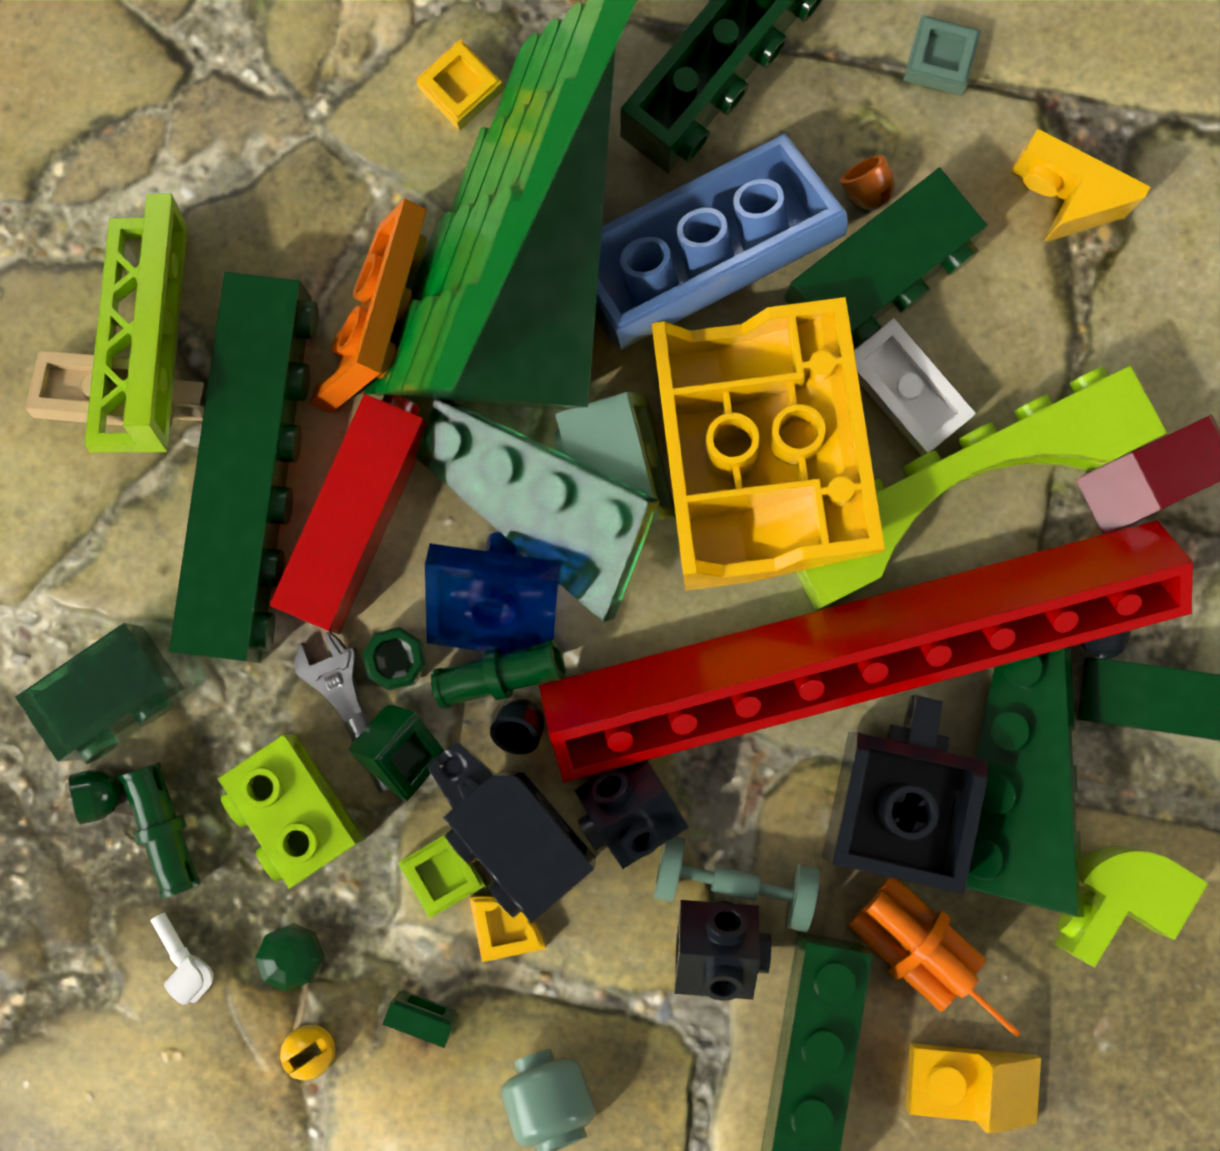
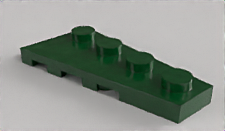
M1071 647L994 667L975 758L987 761L988 779L965 888L1075 917H1084L1083 893H1080L1078 860H1081L1080 832L1077 831L1075 807V792H1078L1077 766L1073 765L1072 731L1075 730Z

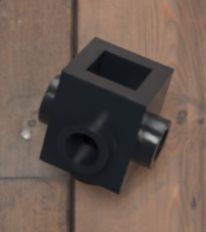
M648 760L602 772L574 790L587 812L586 815L577 820L585 836L597 854L609 848L622 869L640 858L651 854L659 846L666 843V840L674 838L689 828Z
M680 901L676 934L674 994L709 996L721 1001L735 998L753 1000L758 973L769 974L772 947L771 934L760 933L758 905L735 904L728 901Z

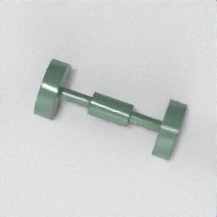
M675 836L670 840H666V843L663 844L653 899L672 903L679 877L711 884V891L753 901H756L758 895L788 901L785 919L786 928L801 932L808 931L818 896L819 868L798 864L793 875L791 887L786 888L760 882L761 875L717 865L714 871L682 865L686 839Z

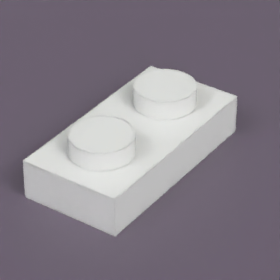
M894 318L854 350L859 383L921 456L930 453L976 414Z

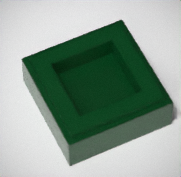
M403 990L402 992L399 991L390 1002L382 1025L445 1048L452 1035L459 1014L453 1008Z

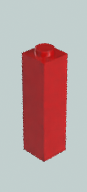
M364 393L269 606L340 635L430 432L424 419L417 416L420 411L419 406L397 395H384L381 401Z

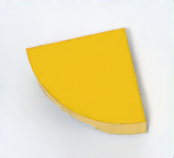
M479 894L470 897L482 962L546 949L547 945L544 935L536 921L531 924L522 912L515 918L511 917L493 895Z

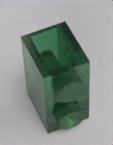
M123 623L15 696V698L57 762L82 759L85 764H89L116 748L120 742L115 735L134 722L139 727H144L171 710L173 705L169 698L183 690L184 687L145 628L139 625Z

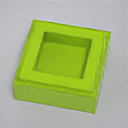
M445 835L398 862L429 919L487 885L476 863L474 862L471 866L468 865L452 848Z

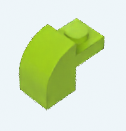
M1124 846L1097 849L1083 856L1081 860H1078L1079 885L1087 889L1083 895L1084 917H1075L1062 913L1057 923V929L1061 933L1054 944L1078 960L1095 968L1126 915L1152 932L1175 940L1209 883L1176 862L1159 854Z

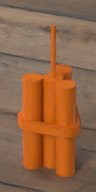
M888 877L868 903L853 916L847 927L889 965L886 970L887 973L896 981L900 978L905 979L939 1012L944 1011L956 996L964 998L970 994L1013 1035L1018 1037L1021 1032L973 989L979 981L975 974L984 966L987 959L949 925L951 917L942 909L935 912L902 881Z

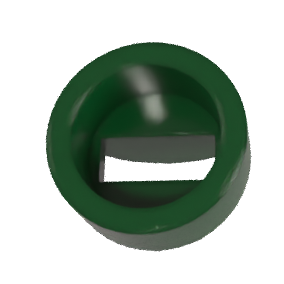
M87 770L69 775L72 806L80 825L104 819L115 810L120 801L121 789L114 777L97 770Z

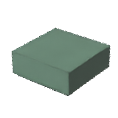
M921 15L903 81L962 96L967 87L981 30Z

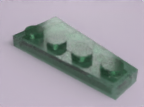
M435 399L415 458L602 622L615 619L660 500L451 400Z

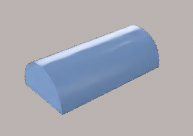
M784 133L602 226L595 317L612 345L618 351H622L653 335V323L666 321L674 324L845 236L848 229L847 212L790 138Z

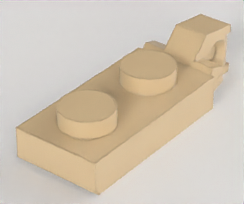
M41 350L38 352L25 407L32 418L87 423L94 355ZM114 357L112 371L124 381L128 378L130 358ZM175 370L170 427H172L173 418L203 421L207 393L205 382L181 380L182 375L178 370ZM112 382L110 383V392L116 388ZM125 401L107 416V425L123 426Z

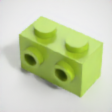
M283 734L218 778L226 791L221 796V802L228 815L239 827L243 828L248 825L261 845L256 850L260 864L271 879L275 882L283 879L289 889L302 883L365 840V837L297 734Z

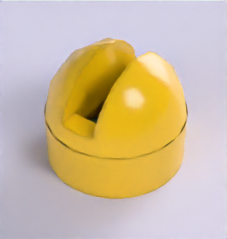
M305 1024L293 1030L285 1038L280 1050L283 1069L292 1078L302 1081L314 1080L323 1075L335 1057V1043L332 1036L326 1029L315 1024ZM316 1042L322 1052L301 1066H297L292 1057L300 1054Z

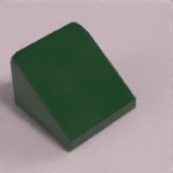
M394 705L384 707L349 747V751L365 768L404 801H408L431 773L427 767L445 751L416 712Z

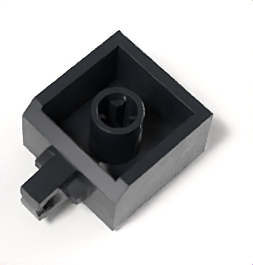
M919 695L910 696L903 727L890 724L886 739L859 732H848L822 858L834 865L964 894L988 779L987 761L948 753L950 737L937 734L943 701ZM906 793H909L911 797L907 800V803L916 805V815L914 819L904 818L901 826L897 827L896 823L900 818L892 816L894 802H903L906 798Z
M460 741L447 748L427 767L452 808L443 817L452 828L445 834L447 841L468 865L471 866L477 860L481 862L494 878V882L488 886V889L511 917L515 918L522 912L532 924L595 869V855L525 772L500 771L495 773Z

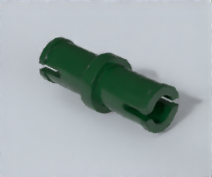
M555 639L506 653L500 648L485 651L483 659L447 668L433 669L434 674H431L432 692L437 704L442 709L492 696L495 700L507 699L512 697L513 690L553 680H564L566 672L561 648Z
M158 762L121 775L119 779L123 783L139 829L133 833L136 844H144L160 890V898L163 899L194 888V886H198L202 882L200 877L197 876L182 829L188 827L184 815H176L160 769L162 768L161 764Z

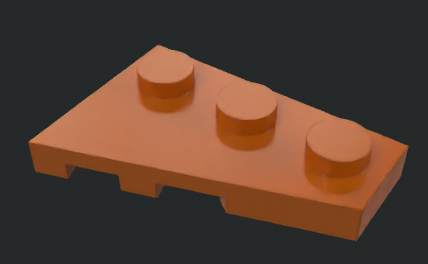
M404 198L379 224L353 289V298L362 303L360 306L354 307L342 329L337 330L329 352L339 356L340 359L334 374L323 384L316 383L309 401L310 405L332 413L375 377L381 379L389 370L396 352V344L390 341L393 327L404 316L411 299L412 291L405 287L409 271H412L420 261L427 242L426 236L420 234L427 209Z

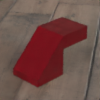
M1212 414L1075 479L1102 533L1114 532L1220 482V428Z

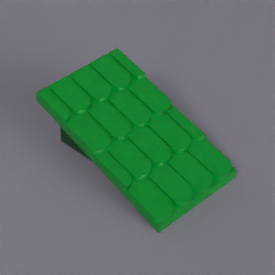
M588 0L587 3L577 2L569 9L564 19L554 18L549 22L542 34L533 33L524 42L515 59L491 127H481L450 211L443 214L433 230L411 289L412 294L408 308L402 319L397 324H394L390 341L396 344V352L392 364L383 378L375 377L366 385L365 394L374 396L402 395L541 409L588 407L615 49L637 0Z

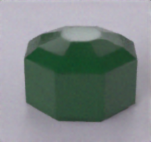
M400 627L376 632L362 653L367 677L390 691L416 685L428 666L423 641Z
M292 923L266 934L255 960L263 982L288 992L310 983L315 978L324 958V953L316 932Z

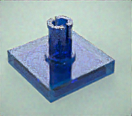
M508 532L491 533L487 537L484 551L430 543L425 560L427 644L483 652L500 648L506 653L555 639L562 561L521 556L523 550L521 539Z

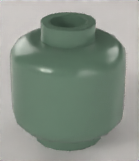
M551 1049L542 1050L515 1061L514 1065L517 1075L511 1077L503 1084L501 1098L517 1144L526 1148L535 1147L536 1151H557L587 1138L584 1127L593 1121L596 1112L578 1061L572 1058L554 1060Z

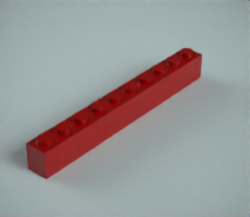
M1155 520L564 678V680L539 685L548 733L563 783L1192 614L1193 561L1160 522Z

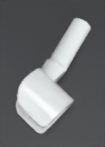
M161 913L154 917L151 923L168 951L169 958L178 967L165 981L164 987L178 1003L182 1005L189 1002L196 1003L210 988L213 982V971L200 958L190 954L187 947H184L166 913Z

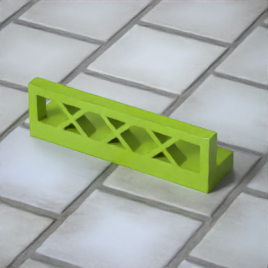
M172 193L146 194L144 218H109L84 442L85 447L90 453L168 451L188 226ZM126 238H142L139 265L135 268L124 258ZM122 270H124V271L127 273V275L124 276L123 278H122ZM137 288L134 320L129 324L118 314L119 302ZM116 326L122 329L118 334H116ZM131 344L128 378L122 381L112 371L113 358ZM112 382L116 388L110 392V383ZM125 401L123 427L128 433H105L107 416Z

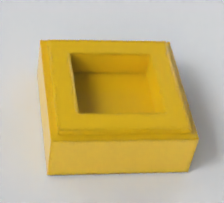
M462 39L416 78L418 88L459 131L504 91L503 82Z

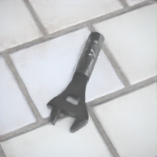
M327 632L325 637L333 656L313 664L306 643L297 644L294 664L296 674L320 691L336 708L354 742L371 723L367 712L360 702L355 680L356 647L347 649L332 632ZM368 770L379 794L389 790L385 784Z

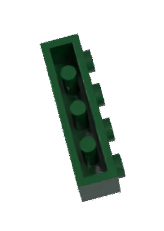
M710 0L621 107L620 137L666 173H669L681 158L687 163L690 162L709 138L710 131L706 127L720 111L727 116L737 107L749 88V84L745 80L758 65L766 69L775 61L788 40V37L784 34L797 18L802 22H806L819 7L822 0Z

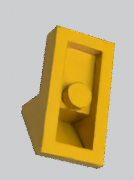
M1038 128L1022 149L1010 171L1023 178L1024 184L1033 192L1047 197L1058 196L1065 200L1045 236V241L1055 240L1123 219L1145 199L1151 188Z
M910 1043L905 1109L910 1115L976 1121L986 1133H998L1037 1124L1041 1057L1033 1054Z

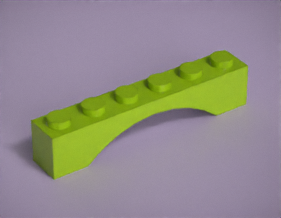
M1131 365L1111 375L1108 374L1105 366H1101L1079 377L1069 384L1074 394L1056 403H1053L1049 394H1045L1014 411L1018 422L1000 431H997L993 422L973 430L958 439L962 450L942 460L937 450H934L902 467L907 478L887 488L884 487L880 478L874 480L885 550L874 555L795 572L815 611L881 578L894 548L914 519L940 494L956 484L991 470L1020 465H1061L1092 472L1166 434L1167 431Z

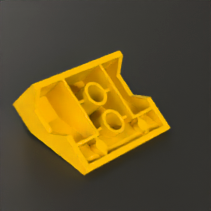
M846 297L767 307L742 324L688 330L666 321L652 324L685 591L750 583L884 552L885 546Z

